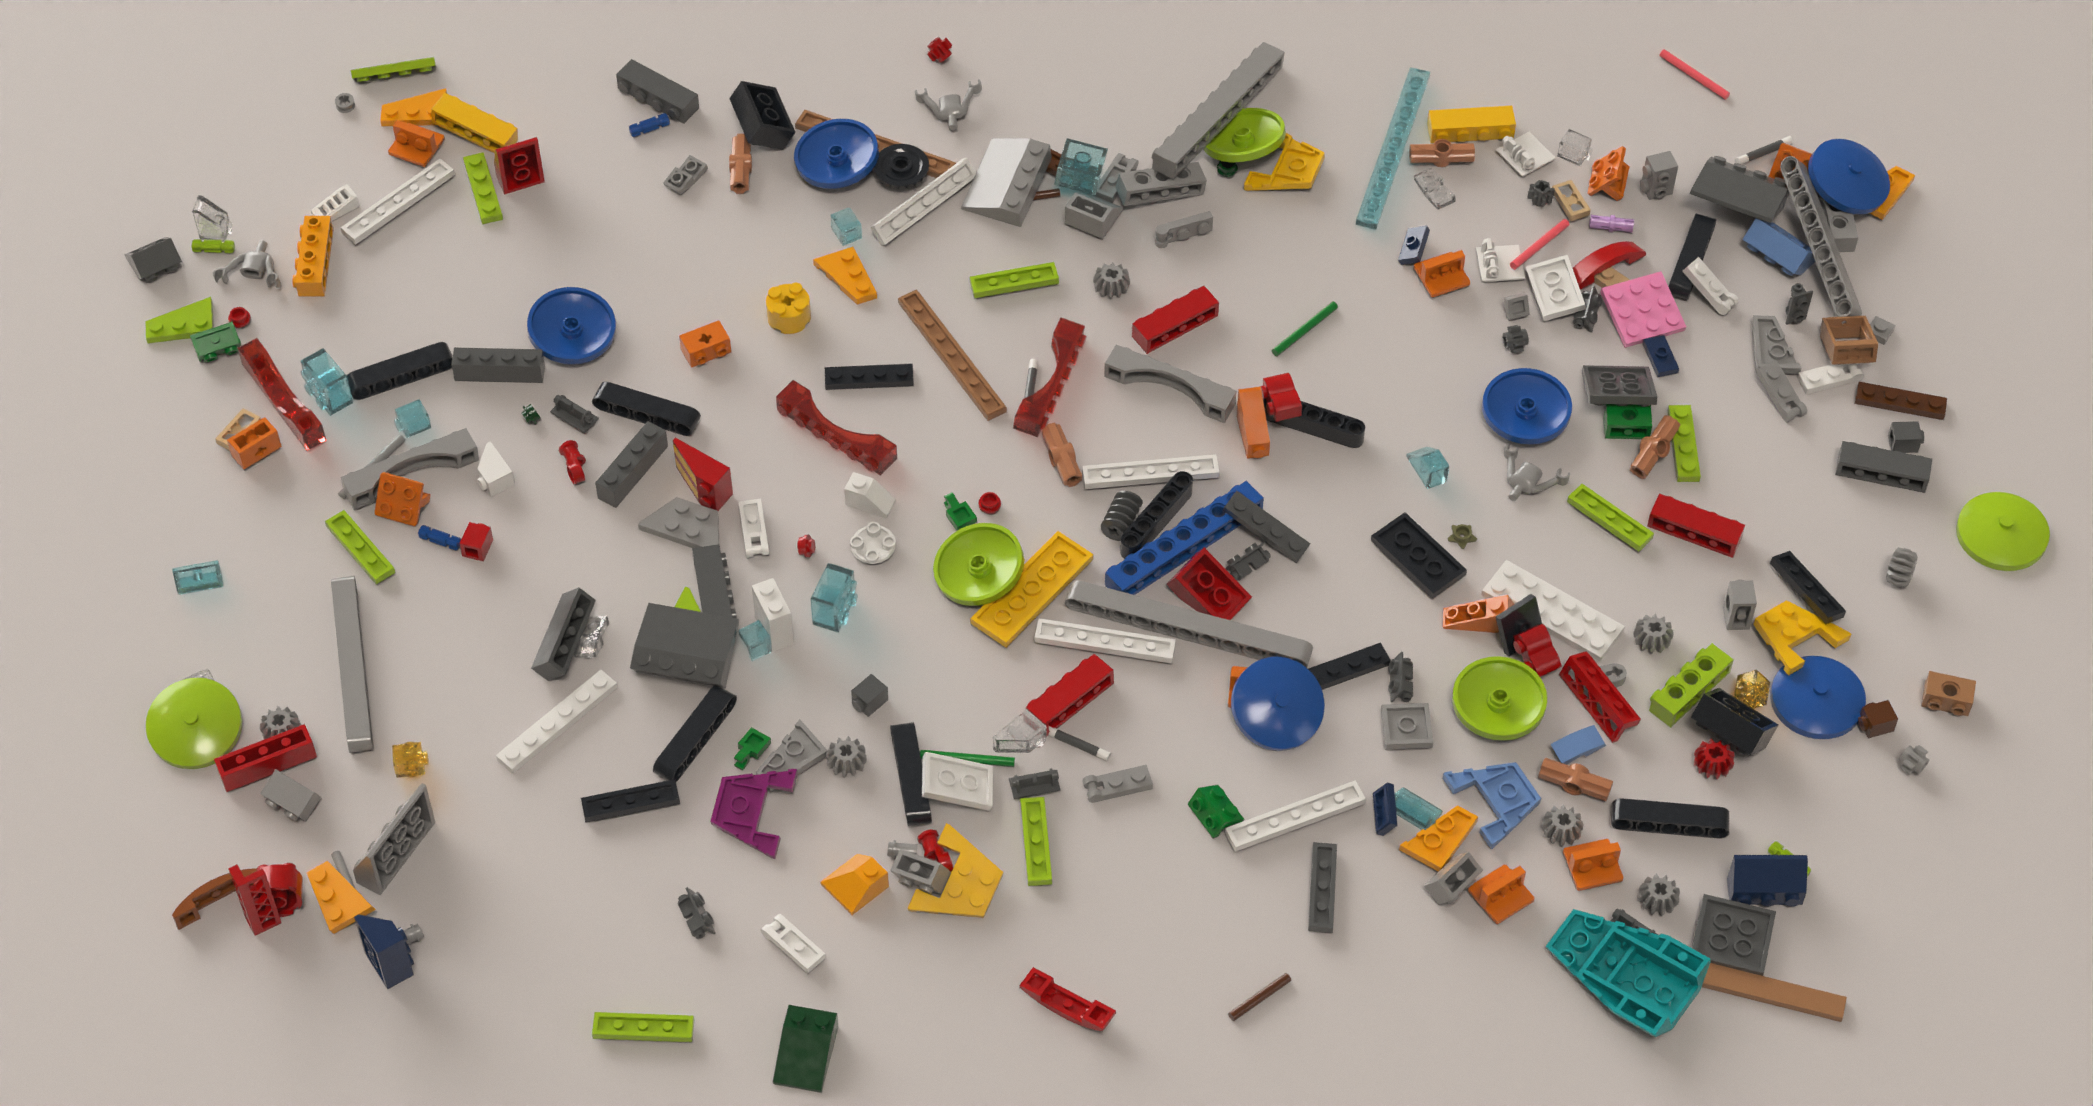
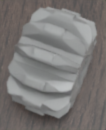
M1113 262L1109 266L1104 263L1102 268L1097 267L1096 274L1093 277L1096 292H1101L1102 297L1109 295L1111 299L1115 295L1120 298L1121 293H1126L1130 285L1128 270L1123 269L1122 264L1115 266Z
M1898 547L1893 553L1888 567L1887 582L1897 587L1906 588L1911 581L1917 564V554L1910 549Z
M1656 614L1652 618L1645 615L1643 620L1639 619L1637 621L1636 628H1634L1633 635L1636 638V645H1642V651L1650 649L1651 654L1655 649L1661 653L1664 648L1670 646L1671 639H1673L1674 632L1671 629V622H1665V616L1659 619Z
M277 706L276 711L268 709V715L262 716V723H260L259 727L263 739H267L298 727L301 723L298 720L297 713L295 711L291 712L288 706L283 710Z
M848 736L843 741L838 737L837 743L831 742L830 750L826 752L828 767L833 768L835 775L842 772L844 778L847 773L855 776L856 770L862 771L864 768L863 764L867 761L864 745H860L858 738L851 741V738Z
M1563 804L1559 810L1554 806L1551 812L1547 811L1545 814L1542 828L1545 830V838L1552 837V844L1558 841L1561 846L1565 842L1572 845L1575 839L1579 840L1584 824L1581 821V814H1574L1575 810L1573 807L1567 810Z
M1657 873L1653 879L1647 876L1644 883L1639 887L1638 899L1639 902L1643 903V910L1650 908L1652 915L1658 911L1661 916L1665 914V911L1671 913L1680 900V888L1675 887V880L1668 881L1667 875L1659 878Z

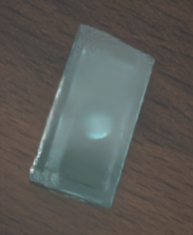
M218 560L172 569L178 595L224 586L223 574Z
M1404 787L1395 793L1396 814L1421 830H1426L1435 824V820L1443 813L1441 809Z

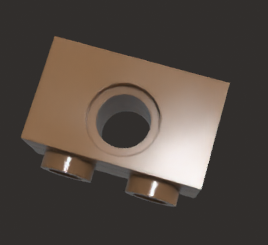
M1929 671L1924 685L1921 706L1931 710H1941L1955 715L1969 716L1973 705L1976 681Z

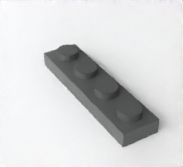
M1237 490L1223 508L1225 513L1295 563L1299 561L1311 544Z
M1313 842L1308 931L1333 933L1337 844Z

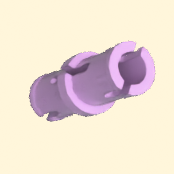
M1591 214L1589 228L1608 230V232H1633L1634 219L1617 218L1615 215L1608 217Z

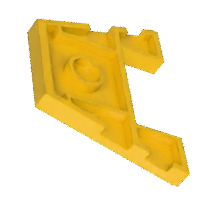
M1286 133L1283 143L1278 147L1283 150L1272 174L1268 175L1250 171L1244 183V190L1312 188L1325 159V153L1303 141L1300 143L1294 140L1292 135Z
M1787 600L1756 617L1753 623L1765 643L1771 645L1774 649V656L1778 661H1782L1785 666L1784 671L1788 675L1801 669L1805 663V660L1792 650L1793 647L1816 634H1819L1834 648L1849 641L1851 637L1849 631L1831 622L1825 624L1819 616Z
M946 823L937 844L960 854L940 898L916 889L907 909L911 912L920 911L932 914L943 913L984 918L1004 873L950 824Z

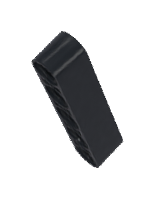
M1695 214L1668 286L1672 296L1686 300L1689 299L1694 284L1683 273V270L1698 257L1703 261L1717 219Z
M438 342L354 370L346 375L345 382L353 399L362 400L450 370L452 368L453 355L447 343Z
M602 382L592 399V404L601 411L644 424L649 421L664 430L683 436L692 435L701 417L699 411L693 407L611 382Z
M1263 399L1266 421L1350 448H1359L1364 442L1365 424L1359 419L1301 401L1302 416L1276 422L1273 415L1269 416L1266 406L1268 402L1266 399Z
M1185 471L1177 472L1122 534L1120 554L1124 559L1129 554H1134L1142 549L1146 543L1152 542L1190 499L1193 487V477L1190 473Z
M714 685L654 763L653 772L667 780L675 779L677 782L736 704L737 696Z
M911 722L890 725L907 825L914 826L932 823L929 799L922 797V761L915 724Z
M1624 798L1616 799L1612 802L1611 825L1618 830L1706 838H1725L1730 834L1729 810L1724 807Z

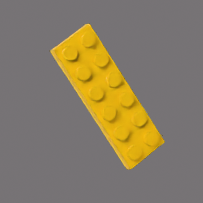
M1057 531L1024 564L1023 572L1016 585L998 600L984 604L970 618V624L1007 648L1093 560V554Z

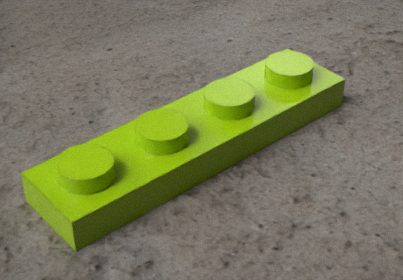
M429 57L351 69L352 79L357 78V82L370 80L369 76L378 75V79L391 77L390 73L392 72L406 75L411 74L412 69L418 68L420 72L431 71L432 66H436L435 58Z
M484 152L463 157L482 225L503 220Z
M1054 262L970 276V285L974 298L1059 284V276Z
M1669 405L1667 410L1668 416H1671L1680 423L1678 431L1671 440L1677 482H1700L1701 475L1691 405Z
M1581 484L1568 496L1567 502L1638 552L1653 539L1654 533L1584 484Z
M345 510L325 521L326 527L376 585L395 574L392 564Z
M1044 797L1020 798L1028 886L1052 885Z
M594 1012L592 1037L593 1039L692 1042L694 1015Z

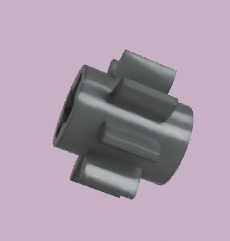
M1538 180L1535 184H1530L1527 198L1532 199L1533 205L1544 207L1547 203H1552L1555 188H1550L1549 182Z
M1518 325L1507 327L1508 332L1503 333L1502 336L1505 348H1510L1511 352L1514 353L1524 351L1523 346L1529 344L1526 329H1521V326Z

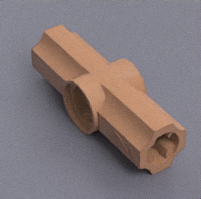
M737 134V136L732 138V154L729 156L730 189L736 194H744L745 191L749 190V173H752L751 144L748 143L745 134Z
M1439 139L1434 144H1410L1409 160L1411 163H1433L1437 167H1446L1450 162H1474L1475 159L1473 143L1451 144L1446 139Z
M1664 415L1651 436H1646L1641 440L1640 452L1629 468L1632 474L1646 479L1658 459L1664 458L1669 454L1670 441L1680 427V423L1676 419Z
M1055 422L1047 424L1042 429V435L1048 447L1051 464L1057 468L1064 485L1069 487L1076 486L1082 481V473L1076 462L1073 445L1071 442H1067L1060 424Z
M1548 758L1544 759L1538 776L1540 779L1562 786L1563 790L1571 795L1583 793L1607 801L1613 785L1612 780L1589 773V770L1581 764L1576 763L1568 766Z

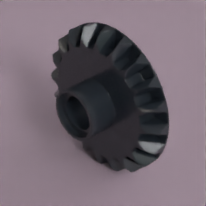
M894 144L879 152L877 163L874 166V173H876L877 179H881L882 184L887 183L889 187L894 185L898 189L900 186L908 188L909 185L915 186L917 182H922L923 177H927L929 160L926 154L916 146Z

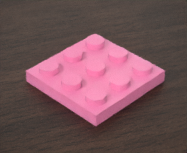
M1661 271L1601 288V296L1625 348L1643 343V339L1661 335L1668 336L1685 331L1686 329L1685 322Z

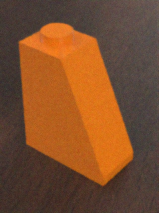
M1261 387L1238 389L1236 417L1247 459L1269 456L1270 438Z

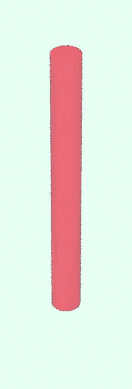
M1663 49L1661 51L1660 57L1726 100L1729 97L1730 92L1667 50Z
M1563 219L1515 258L1510 263V267L1516 270L1569 226V221Z

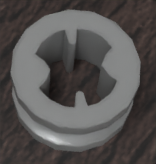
M341 93L335 98L336 108L339 112L348 113L355 108L354 98L351 94Z

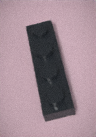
M913 364L824 367L825 390L914 386Z
M1791 551L1772 557L1770 564L1825 624L1844 618L1846 610Z
M1380 642L1308 668V670L1315 676L1321 689L1324 690L1387 667L1391 659Z
M675 779L581 798L585 823L680 804Z

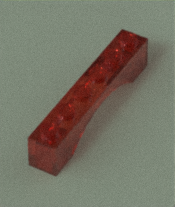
M1060 317L1053 332L1051 343L1056 361L1055 372L1042 389L1022 399L1015 415L1013 429L1038 437L1041 430L1047 426L1049 422L1047 416L1049 413L1053 414L1057 404L1055 399L1057 396L1061 397L1064 389L1063 381H1068L1072 371L1070 366L1071 364H1076L1079 357L1078 349L1079 347L1083 348L1087 336L1084 335V325Z
M258 338L238 347L242 365L306 451L326 441L322 423L312 410L303 405L291 391Z
M792 380L776 396L777 410L781 415L788 416L800 427H805L811 431L817 438L827 441L834 449L841 450L854 461L857 460L867 470L874 471L881 476L897 460L896 444L880 434L855 433L833 424L817 409L810 390L798 382Z

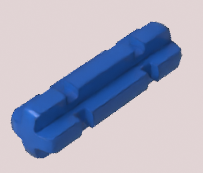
M666 113L658 115V118L654 116L640 121L638 125L634 123L629 126V132L632 137L641 135V132L644 134L659 129V126L664 127L670 124L669 117Z
M422 525L418 531L419 537L428 540L429 538V541L445 547L449 546L453 550L460 548V537L454 535L450 537V534L434 528L431 530V527Z

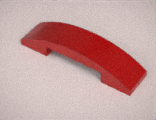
M1629 241L1613 243L1594 251L1572 268L1580 290L1595 282L1594 275L1623 260L1631 264L1646 256V252L1634 242Z
M1034 967L1019 985L1026 994L1047 1009L1075 1024L1089 1029L1103 1031L1116 1014V1010L1097 1000H1094L1092 1003L1055 984L1053 977Z

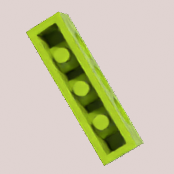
M1713 643L1706 649H1700L1691 663L1686 662L1676 677L1674 675L1671 676L1661 691L1657 689L1652 694L1649 711L1671 728L1701 700L1704 693L1711 691L1731 672L1734 659Z

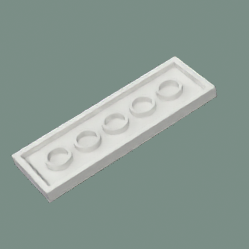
M1508 560L1503 563L1482 590L1481 596L1487 599L1509 595L1514 604L1529 594L1536 596L1542 624L1545 625L1549 634L1580 652L1587 651L1598 662L1602 661L1624 632V625Z

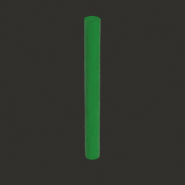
M1332 301L1274 347L1272 353L1275 356L1280 355L1338 308L1337 303Z
M920 750L921 759H923L925 752L986 765L1014 767L1015 757Z

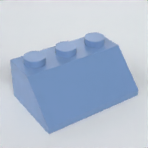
M1756 218L1743 238L1748 243L1747 247L1756 253L1761 251L1765 254L1764 258L1772 264L1777 262L1783 266L1781 270L1790 276L1793 274L1802 275L1816 262L1810 246L1774 222L1769 223Z

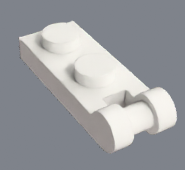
M1699 257L1683 270V273L1719 314L1726 315L1731 308L1738 304V297L1725 288Z
M1858 363L1831 364L1799 372L1797 379L1807 395L1858 382L1863 379L1864 374L1861 369L1857 368Z
M761 499L739 501L746 558L753 557L755 554L769 555ZM760 541L761 545L752 546L751 542Z
M781 914L773 918L774 922L770 925H765L761 929V933L766 939L771 940L807 974L826 958L825 953ZM779 929L783 930L780 934L777 933Z

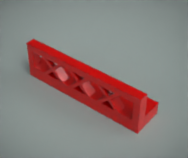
M1587 651L1569 656L1559 673L1560 677L1612 742H1617L1624 730L1637 726L1641 718ZM1571 669L1575 673V680L1568 674ZM1583 685L1588 689L1589 697L1584 694ZM1597 702L1602 707V714L1597 709ZM1610 719L1613 720V722L1617 726V729L1615 731L1611 728Z
M237 864L228 868L245 919L254 936L281 924L282 922L263 868L246 877L243 876ZM258 893H263L259 898H255ZM263 905H267L264 910H259Z

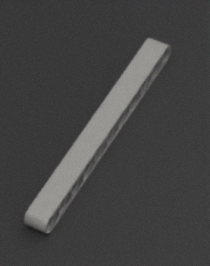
M1083 581L1072 582L1065 600V605L1073 611L1257 660L1268 657H1285L1297 661L1307 668L1313 651L1312 644L1302 639Z

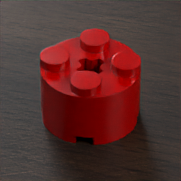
M284 863L283 865L263 864L258 866L257 871L263 868L267 876L279 916H290L294 913V909L297 907L300 909L302 906L303 878L296 869V865ZM258 893L255 898H259L263 893ZM263 905L260 910H264L267 905Z

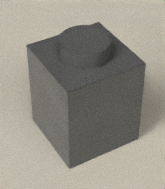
M1919 421L1891 423L1888 433L1891 451L1918 453L1920 445L1924 443V431L1920 430Z
M870 674L851 690L853 707L858 712H863L869 717L888 701V687L874 675Z

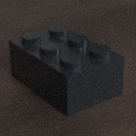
M745 81L739 83L729 99L748 143L784 150L796 132L776 87Z
M1721 688L1704 693L1691 716L1692 719L1697 721L1696 724L1700 728L1710 729L1716 733L1718 739L1737 746L1736 750L1744 755H1752L1765 749L1779 725Z

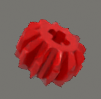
M1711 738L1708 743L1702 741L1695 750L1694 766L1698 767L1699 773L1705 772L1707 778L1711 775H1714L1716 779L1720 778V775L1726 777L1729 770L1733 769L1735 755L1733 751H1730V744L1722 745L1721 740L1715 743Z

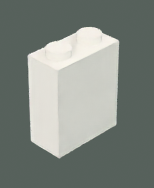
M774 578L752 585L755 618L772 652L793 645L791 612Z

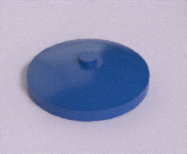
M832 119L815 125L803 134L794 151V161L800 176L809 184L826 189L842 188L860 181L872 171L879 156L878 142L873 131L865 124L852 119Z
M1847 139L1825 141L1817 147L1809 159L1808 172L1814 188L1826 202L1841 211L1851 214H1868L1877 210L1888 197L1890 180L1885 166L1872 151L1857 142Z
M564 287L549 291L533 304L527 318L528 337L534 348L542 349L544 357L558 363L581 364L592 361L607 351L615 337L616 320L611 306L600 295L584 288Z
M1518 368L1499 374L1487 385L1483 395L1482 411L1487 424L1501 437L1520 444H1540L1556 438L1566 429L1571 418L1572 400L1566 387L1554 376L1537 369Z
M1823 656L1801 657L1805 660L1803 667L1790 675L1784 671L1785 666L1780 668L1771 686L1770 699L1776 716L1786 727L1797 734L1813 739L1837 738L1847 734L1856 727L1858 718L1861 717L1862 707L1866 705V694L1860 679L1850 668L1841 662Z
M1268 657L1251 664L1238 677L1231 695L1232 714L1240 731L1254 744L1269 750L1285 751L1304 744L1316 733L1324 716V696L1319 682L1305 666L1285 657Z

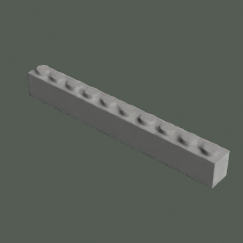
M1265 42L1258 48H1254L1251 55L1247 59H1243L1240 66L1236 70L1234 69L1225 81L1223 80L1215 91L1209 94L1208 99L1204 103L1201 102L1197 110L1193 114H1189L1186 121L1182 125H1178L1175 132L1171 136L1166 137L1164 143L1153 151L1151 157L1153 159L1152 169L1175 179L1281 70L1285 52Z

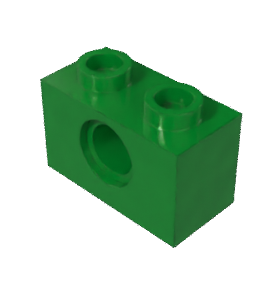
M1606 404L1603 417L1605 439L1642 440L1644 437L1651 435V405L1643 407L1636 404H1628L1626 406Z

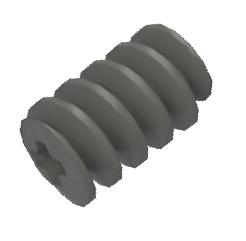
M1119 491L1116 493L1101 523V530L1106 537L1121 541L1122 534L1136 519V514L1140 510L1139 507L1143 504L1140 496L1130 491Z

